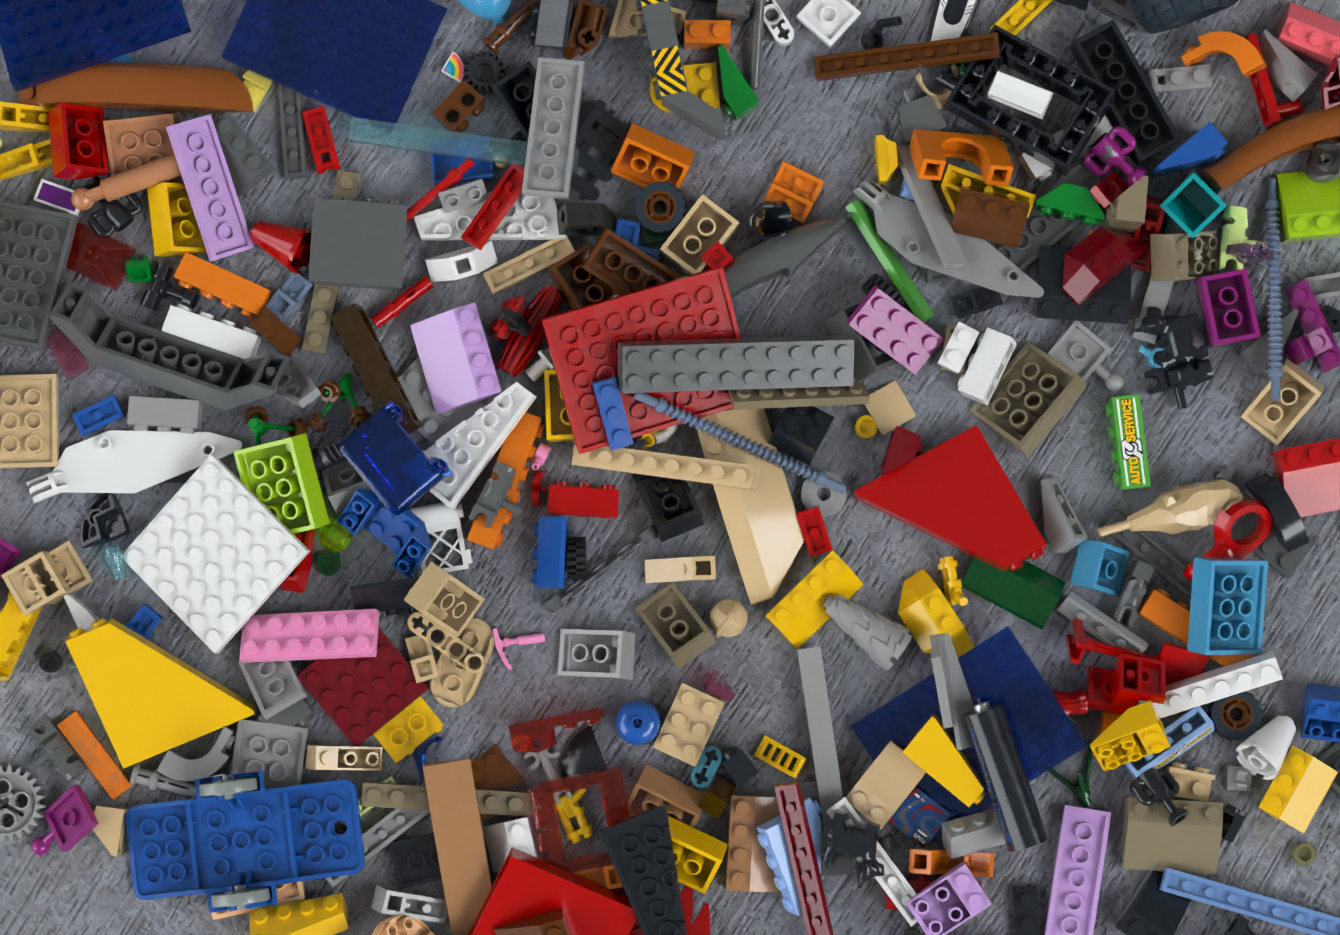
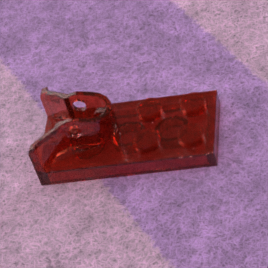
M78 222L66 268L116 291L126 272V261H131V257L134 256L136 250L132 246L123 244L111 237L102 238L92 228Z
M603 707L509 725L513 750L515 752H541L557 745L555 726L562 725L564 730L577 727V722L586 721V725L600 723V718L605 716ZM535 741L541 743L540 747L534 745Z

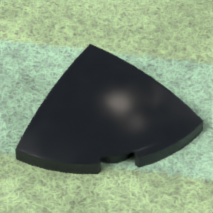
M101 493L90 504L89 508L92 511L88 515V520L83 519L81 524V547L89 548L130 534L126 517L115 493Z
M589 726L575 735L568 744L569 748L565 757L562 758L561 775L564 787L608 770L592 727Z

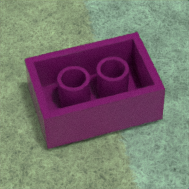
M1247 269L1204 276L1195 281L1209 349L1253 341L1261 337Z

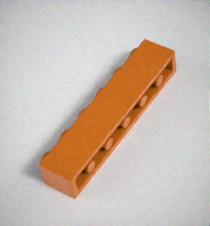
M526 412L503 442L496 462L499 461L516 469L512 488L506 494L508 496L507 500L517 503L521 490H518L520 481L525 482L529 469L526 468L529 459L533 460L537 450V447L534 446L536 438H541L545 429V425L542 424V418ZM492 471L490 478L494 480L499 479L498 474ZM500 507L490 529L485 527L486 515L480 513L472 524L467 540L495 551L496 546L500 547L505 534L501 532L504 524L509 525L513 512Z
M1158 588L1157 591L1155 589L1150 590L1142 602L1138 616L1187 646L1190 607L1181 601L1175 603L1170 600L1171 595ZM1261 654L1209 655L1208 660L1219 667H1224Z

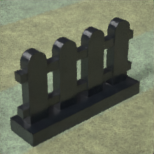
M601 99L596 101L577 129L570 187L581 194L579 199L582 201L585 198L590 201H595L599 198L600 192L594 186L598 179L602 182L611 180L613 173L610 172L611 170L607 166L611 160L615 162L620 147L632 124L630 122L627 126L614 117L615 111L612 109L607 112L604 109L606 103ZM595 121L600 124L596 131L591 128ZM604 128L619 137L615 144L600 135ZM582 140L587 143L583 150L578 147ZM591 147L606 156L602 163L588 154ZM578 166H581L593 175L590 182L575 173Z

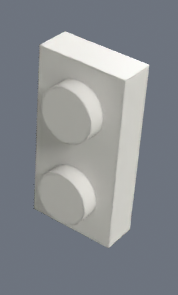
M958 322L937 364L958 374L979 331Z

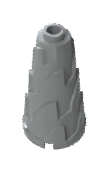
M831 594L823 605L826 607L825 612L838 623L837 626L855 640L854 642L886 671L893 666V663L890 662L892 658L898 660L914 634L900 623L892 622L879 613H874L856 601L852 602L839 594L835 596Z

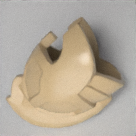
M727 598L718 602L711 609L710 625L716 633V638L720 636L725 638L737 636L746 627L748 612L740 601Z

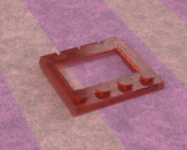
M621 766L537 782L538 787L529 789L532 806H542V808L534 809L533 815L536 829L546 828V831L537 833L540 852L550 851V854L541 856L543 861L571 873L613 865L608 852L580 856L569 860L565 859L554 793L561 791L570 792L600 784L607 827L630 818Z

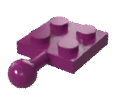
M73 785L44 812L51 831L44 837L35 838L31 843V849L36 855H45L50 850V843L56 839L61 851L68 852L99 824L80 785Z

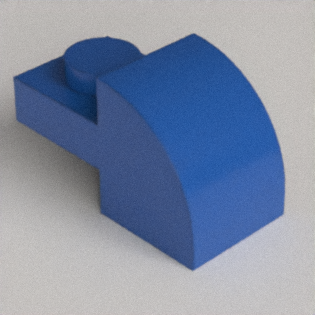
M145 603L125 626L149 640L153 635V631L164 617Z

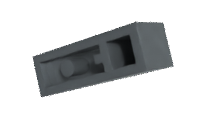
M1296 308L1281 318L1282 321L1279 322L1282 325V328L1279 329L1282 331V334L1279 335L1282 337V340L1279 342L1282 344L1281 350H1283L1299 313ZM1270 329L1238 354L1255 376L1260 373L1266 375L1268 369L1271 368L1268 366V363L1271 362L1268 360V357L1271 356V354H1268V350L1271 348L1268 347L1270 343L1268 337L1270 335L1267 333Z

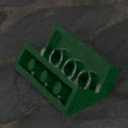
M974 557L962 578V587L1030 624L1043 629L1061 596L1066 582L1027 561H1023L1024 565L1015 571L1009 569L1004 572Z

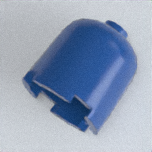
M630 700L623 704L617 712L615 719L616 731L629 744L645 745L654 740L660 731V713L656 706L647 700Z

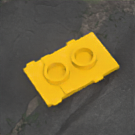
M420 696L373 735L397 764L406 755L413 754L415 752L414 749L432 734L440 732L444 724Z

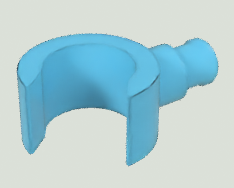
M1141 345L1138 352L1143 353L1148 358V364L1153 369L1161 368L1160 365L1154 363L1153 356L1155 353L1165 349L1156 348L1152 350Z

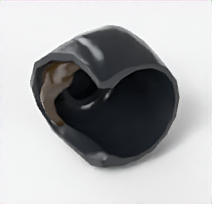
M764 201L756 206L750 215L749 223L753 233L761 239H772L786 235L793 226L792 214L787 202Z

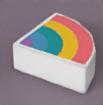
M452 52L441 70L443 74L459 83L464 79V65L460 57Z

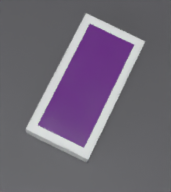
M41 179L33 199L35 202L76 215L77 217L81 211L75 208L71 201V196L75 190Z

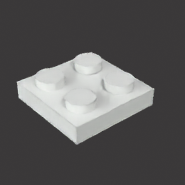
M811 0L796 16V19L831 48L861 15V12L847 0Z

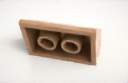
M646 764L623 812L635 816L665 803L668 816L694 828L703 811L697 806L704 793Z

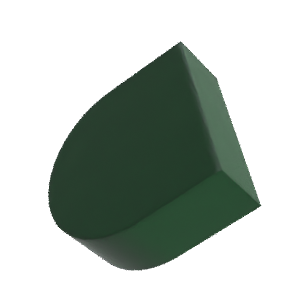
M340 552L316 553L317 569L322 575L333 576L338 573L341 567Z

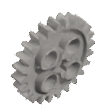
M4 765L0 766V783L4 780L9 785L8 792L3 793L0 790V842L6 841L7 835L10 842L15 841L16 834L20 839L24 838V831L27 833L33 832L30 825L39 826L36 817H44L39 812V809L46 807L45 804L40 803V800L46 798V795H39L38 793L43 789V786H35L38 778L30 780V771L22 774L23 767H18L14 772L13 765H9L7 771ZM21 794L26 795L28 798V803L25 807L19 803ZM10 799L8 804L12 807L5 808L6 803L3 800ZM15 809L21 810L24 816H21ZM8 813L14 817L12 826L7 825L5 822V817Z

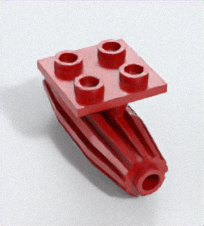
M552 285L548 288L543 287L527 307L523 303L525 298L522 296L511 297V299L507 298L500 310L511 308L515 313H520L524 320L530 324L532 330L528 336L522 337L516 331L510 330L507 327V323L500 317L493 320L489 327L491 331L489 337L492 339H506L496 365L499 369L516 378L532 360L546 338L541 319L558 314L563 297L560 296L562 292Z

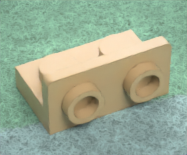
M1172 762V767L1165 766L1164 769L1171 773L1180 786L1179 793L1173 796L1208 802L1211 782L1215 780V775L1209 774L1210 769L1195 767V771L1186 770V765Z

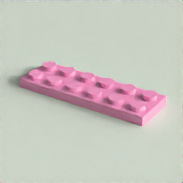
M377 609L252 615L242 627L239 660L242 663L376 657L379 611Z

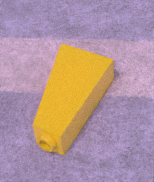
M934 713L902 753L965 805L970 807L973 802L977 805L986 795L983 792L986 785L962 750H957L956 741L947 728L943 727L940 718Z

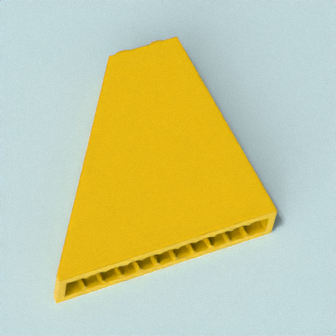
M105 618L98 619L91 623L92 627L85 630L83 627L74 629L69 632L70 636L65 641L123 769L255 714L256 707L253 703L113 618L105 620Z

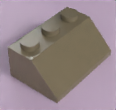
M1149 176L1140 178L1111 202L1106 211H1103L1105 218L1101 224L1105 225V228L1132 234L1145 222Z

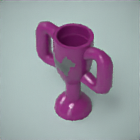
M1122 126L1113 127L1109 133L1105 132L1093 143L1090 151L1083 157L1084 165L1098 177L1105 176L1113 166H1118L1128 175L1127 184L1129 187L1146 173L1144 168L1134 169L1124 159V155L1131 152L1136 147L1137 142L1135 137ZM1118 134L1128 146L1121 148L1114 140L1115 135ZM1098 156L1106 163L1104 168H1100L1091 157Z

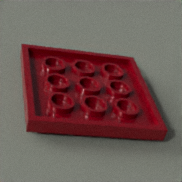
M379 626L376 657L315 659L297 674L300 682L354 746H359L429 689L425 682L416 683L412 666Z

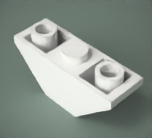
M492 240L487 241L482 250L470 246L425 259L431 282L461 279L478 274L498 263Z

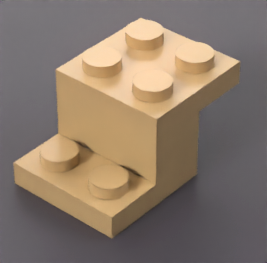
M70 540L50 552H39L1 575L24 616H28L46 604L54 605L64 599L65 595L73 594L94 581Z

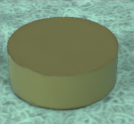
M1297 842L1291 849V857L1297 864L1303 866L1310 865L1316 858V850L1308 842Z

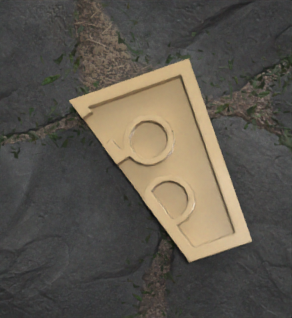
M636 0L618 1L608 38L648 36L647 33H642L639 14H642L643 11L637 10ZM671 7L676 35H681L687 11Z

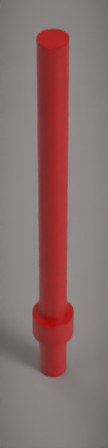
M469 157L457 168L453 167L447 172V176L407 210L406 223L439 195L438 192L444 191L452 183L456 184L463 178L462 175L474 166L475 162Z

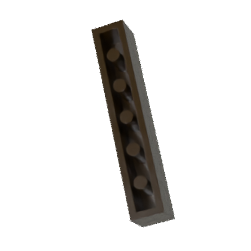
M353 303L331 316L334 322L332 324L333 330L338 336H341L344 342L342 344L343 350L348 356H351L354 362L352 364L353 370L357 376H361L364 382L362 388L368 397L371 396L374 402L372 408L378 417L381 416L384 422L382 428L388 437L391 436V438L400 440L421 428L422 425L363 307Z

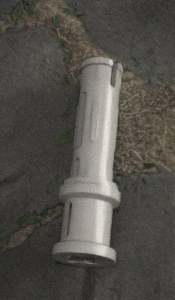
M136 764L130 779L131 785L140 784L149 787V790L159 788L197 798L196 785L194 783L169 778L162 775L157 769L154 771L144 769L139 764Z

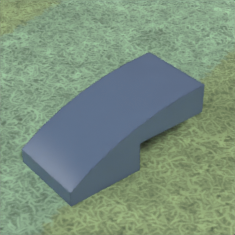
M292 273L283 287L276 291L265 307L279 319L285 321L315 284H308V278L302 273Z

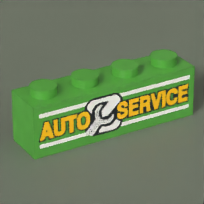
M1140 394L1111 397L1108 399V403L1105 404L1106 416L1110 417L1111 426H1108V436L1110 440H1113L1114 449H1111L1112 463H1116L1117 471L1114 472V484L1119 487V491L1151 487Z

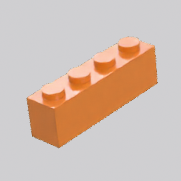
M185 252L174 274V278L179 281V286L185 289L194 287L200 290L199 294L210 300L216 297L221 300V305L229 309H233L234 306L242 309L241 314L251 319L267 305L273 294L270 290L187 252Z

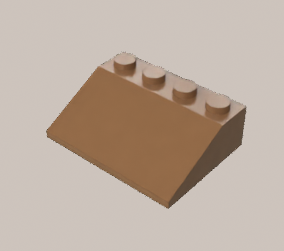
M732 794L729 813L726 890L781 892L775 885L773 869L766 862L767 853L765 848L761 846L757 837L759 835L757 826L780 815L776 796Z

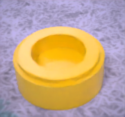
M870 415L859 417L855 423V432L863 439L873 437L878 431V426Z

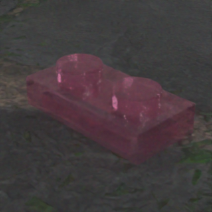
M61 330L48 337L47 342L67 379L70 380L90 369L81 351Z

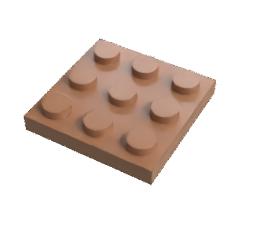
M174 113L104 120L103 125L111 176L174 154L166 127L175 124ZM181 175L165 182L183 183L184 181Z

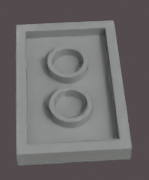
M238 661L260 712L266 720L307 696L291 661L250 663Z

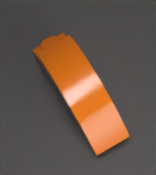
M1225 31L1210 32L1199 36L1198 39L1201 46L1194 45L1186 49L1185 54L1181 56L1186 66H1192L1211 55L1219 53L1228 54L1236 60L1245 77L1267 67L1264 58L1254 45L1240 35Z
M912 848L910 849L909 873L945 874L964 861L973 876L993 877L994 853L974 852L951 859L946 849Z

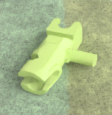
M1227 206L1224 210V219L1229 220L1231 224L1222 226L1220 252L1217 255L1218 271L1226 267L1227 261L1233 263V271L1243 269V248L1264 251L1266 246L1264 241L1248 240V237L1245 236V229L1248 228L1247 208Z

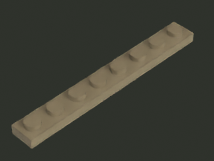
M338 170L333 199L342 200L343 196L355 197L357 201L361 174ZM315 284L302 347L303 351L326 355L333 322L331 316L335 312L340 286Z
M363 781L361 806L430 810L426 785ZM476 788L481 814L550 818L552 793Z

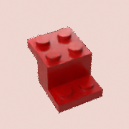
M1119 653L1112 670L1089 666L1086 688L1089 709L1122 715L1128 708L1137 706L1139 700H1151V702L1163 704L1166 699V661Z

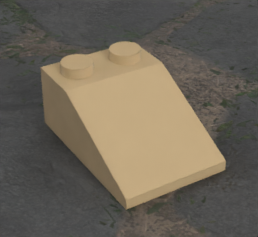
M1289 359L1280 367L1283 369V377L1280 378L1281 400H1271L1270 379L1241 415V418L1276 445L1283 440L1324 390V386Z
M892 740L846 796L851 806L871 822L880 824V829L885 826L926 773L903 754L904 750Z

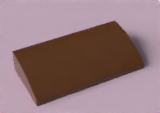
M604 228L582 266L583 269L623 295L682 278L608 228Z

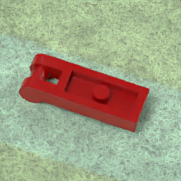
M322 106L303 111L302 115L318 174H323L329 169H334V171L341 169L325 107ZM330 154L331 160L323 162L321 156Z

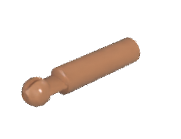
M175 154L100 180V186L95 188H78L71 196L72 204L81 211L88 210L93 206L94 202L106 199L110 202L179 177L181 172Z

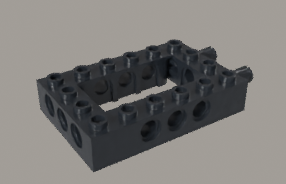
M994 24L989 33L998 32L1000 58L971 61L960 79L946 73L944 70H941L940 76H937L935 83L952 91L946 100L947 110L1067 177L1115 100V90ZM967 31L963 34V36H965V37H966V36H973V35L969 34V32H967ZM1002 64L1081 106L1077 107L1075 116L1069 126H1065L1063 136L1058 144H1055V138L1051 133L1047 131L1044 133L1030 125L1029 121L1026 120L1024 122L1010 114L1008 109L1003 110L990 103L988 98L983 97Z

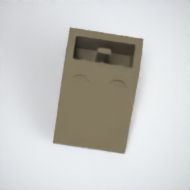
M1201 231L1193 239L1186 232L1151 234V281L1199 279L1200 277L1217 274L1216 231Z

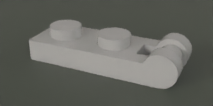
M1209 64L1149 69L1145 71L1146 78L1149 79V83L1156 94L1203 90L1212 87ZM1158 78H1163L1164 85L1158 84Z

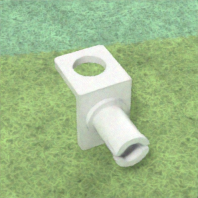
M549 347L546 350L538 351L540 359L525 370L533 381H536V379L544 374V370H555Z

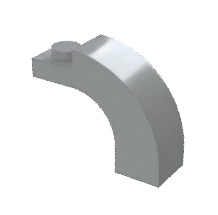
M229 726L224 727L211 751L199 759L188 758L173 749L168 750L157 771L169 778L180 781H195V779L206 778L216 774L232 758V755L225 752L226 748L230 750L236 740L234 736L236 730Z

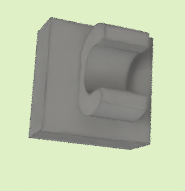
M1227 766L1225 789L1251 791L1252 774L1241 766Z

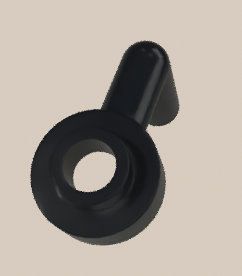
M901 17L882 18L877 21L874 28L865 29L861 36L863 48L865 50L881 48L883 45V29L885 27L900 26L902 24Z

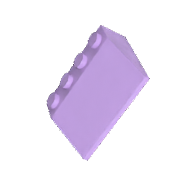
M476 303L454 308L410 325L436 414L487 400L502 393Z

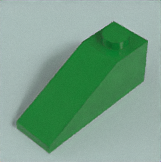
M721 44L718 46L717 53L724 103L722 107L729 118L733 116L735 121L759 107L760 101Z

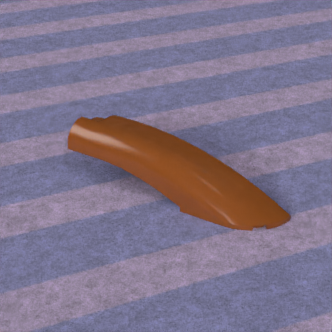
M1340 105L1327 110L1321 107L1309 111L1253 137L1202 170L1207 178L1204 183L1218 195L1248 174L1273 161L1314 148L1321 142L1336 141L1340 143Z

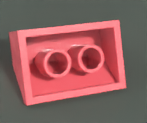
M1290 2L1276 39L1291 52L1330 68L1334 57L1340 56V22Z

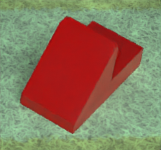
M1113 172L1090 190V193L1103 211L1119 195L1126 191L1128 186L1116 172Z

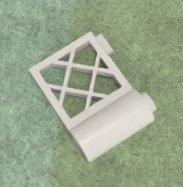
M443 502L410 508L412 513L425 522L427 532L437 538L421 563L422 572L426 568L425 561L430 554L442 561L439 565L440 568L444 563L449 566L442 568L446 572L468 569V564L473 563L471 550L465 549L460 518L464 517L462 503L458 504L455 509H451ZM457 528L458 539L454 545L442 538L446 530ZM443 531L440 536L434 532ZM439 540L451 547L444 559L433 552ZM458 542L460 544V550L455 547ZM455 550L462 555L463 564L453 566L446 559Z

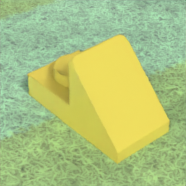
M258 62L243 75L245 80L243 84L246 85L251 95L254 113L257 111L277 75L275 71Z

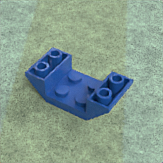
M357 489L337 520L340 525L354 536L365 528L394 551L397 557L391 565L407 578L413 576L432 548L425 522L388 493Z

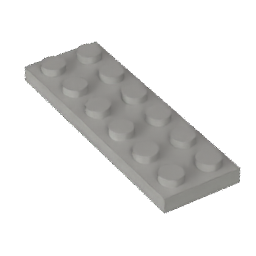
M538 57L522 195L569 199L585 70L584 61Z

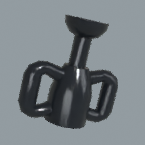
M99 176L92 177L81 188L92 189L100 186L101 179ZM135 193L125 196L135 207L131 210H128L120 203L122 197L110 202L106 199L99 200L101 208L92 212L87 220L89 226L98 236L102 238L110 237L115 231L121 232L133 222L134 216L139 214L143 208L142 201ZM104 215L106 221L110 224L107 230L96 220L97 217Z
M1150 768L1143 772L1136 780L1131 781L1129 785L1130 790L1142 805L1150 806L1157 802L1165 807L1170 814L1169 825L1171 827L1179 824L1189 815L1190 812L1187 809L1177 808L1169 798V796L1179 793L1180 786L1167 770L1159 769L1156 771L1155 768Z

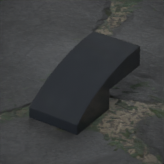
M985 287L951 297L958 319L1003 305L1000 292Z

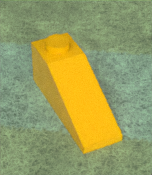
M0 101V130L50 132L48 112L53 108Z

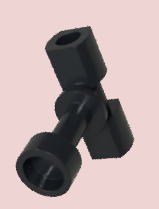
M157 262L151 276L155 280L151 289L145 290L140 305L156 311L161 298L166 299L170 296L181 300L183 306L193 310L199 302L200 294L191 289L183 292L173 288L172 283L169 281L173 268Z

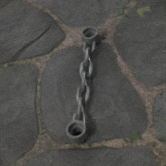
M650 524L637 534L640 540L636 543L629 542L617 551V556L611 561L605 560L592 569L591 575L585 580H576L567 587L566 593L563 596H560L557 592L546 599L543 605L548 611L551 610L552 613L557 612L564 606L563 600L568 597H576L587 588V583L592 579H600L612 570L614 563L630 558L637 552V547L643 542L648 545L656 540L658 536L655 527ZM629 546H631L630 550L633 551L625 557H623L624 554L621 552ZM606 564L605 568L608 569L599 575V572L596 570ZM580 583V586H583L580 590H578L575 593L574 590H570L575 585Z

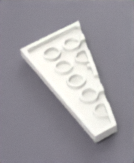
M521 193L489 240H564L567 237L558 233V210L554 198L528 196ZM486 201L446 214L444 209L440 208L415 216L414 219L421 240H463L461 238L462 234Z
M514 383L496 396L494 401L484 408L481 407L472 417L462 421L436 440L435 444L427 450L421 451L416 455V458L409 463H405L400 468L448 507L455 509L537 396L520 383Z

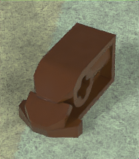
M579 0L576 3L569 28L567 48H564L562 51L563 58L572 60L579 54L583 56L596 47L607 15V7L585 0ZM585 35L588 36L590 41L588 44L584 43L585 39L583 37Z

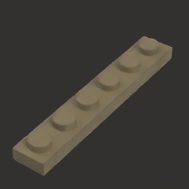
M853 382V386L729 390L728 392L733 410L868 404L870 397L864 384Z

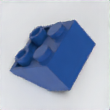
M1307 684L1302 703L1301 738L1340 742V687Z

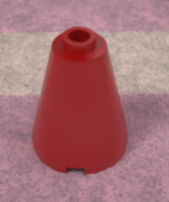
M259 221L252 226L250 230L252 242L289 271L298 274L302 272L299 270L302 266L307 267L309 265L312 230Z

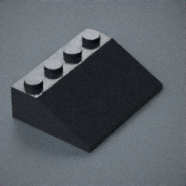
M1039 246L1036 283L1043 288L1044 294L1040 298L1034 297V317L1129 324L1132 263L1077 306L1062 290L1064 257L1072 248Z

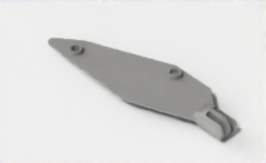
M869 176L859 184V187L854 189L853 194L874 211L877 234L912 264L1006 295L1036 298L1043 296L1044 290L1041 286L984 239L954 232L967 264L959 268L945 269L915 202L889 194ZM945 213L951 225L953 215ZM1010 276H1014L1016 280H1012Z

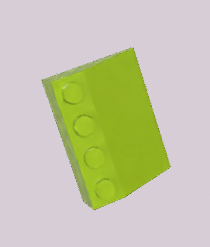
M1304 171L1275 174V179H1277V197L1280 202L1279 212L1283 242L1340 237V177L1331 182L1317 183L1308 179Z
M306 433L233 451L241 482L293 534L330 524Z

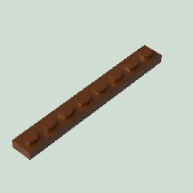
M996 32L815 56L817 81L1000 58L999 35Z

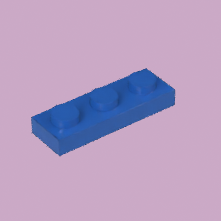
M611 376L592 382L610 450L634 444L616 377Z

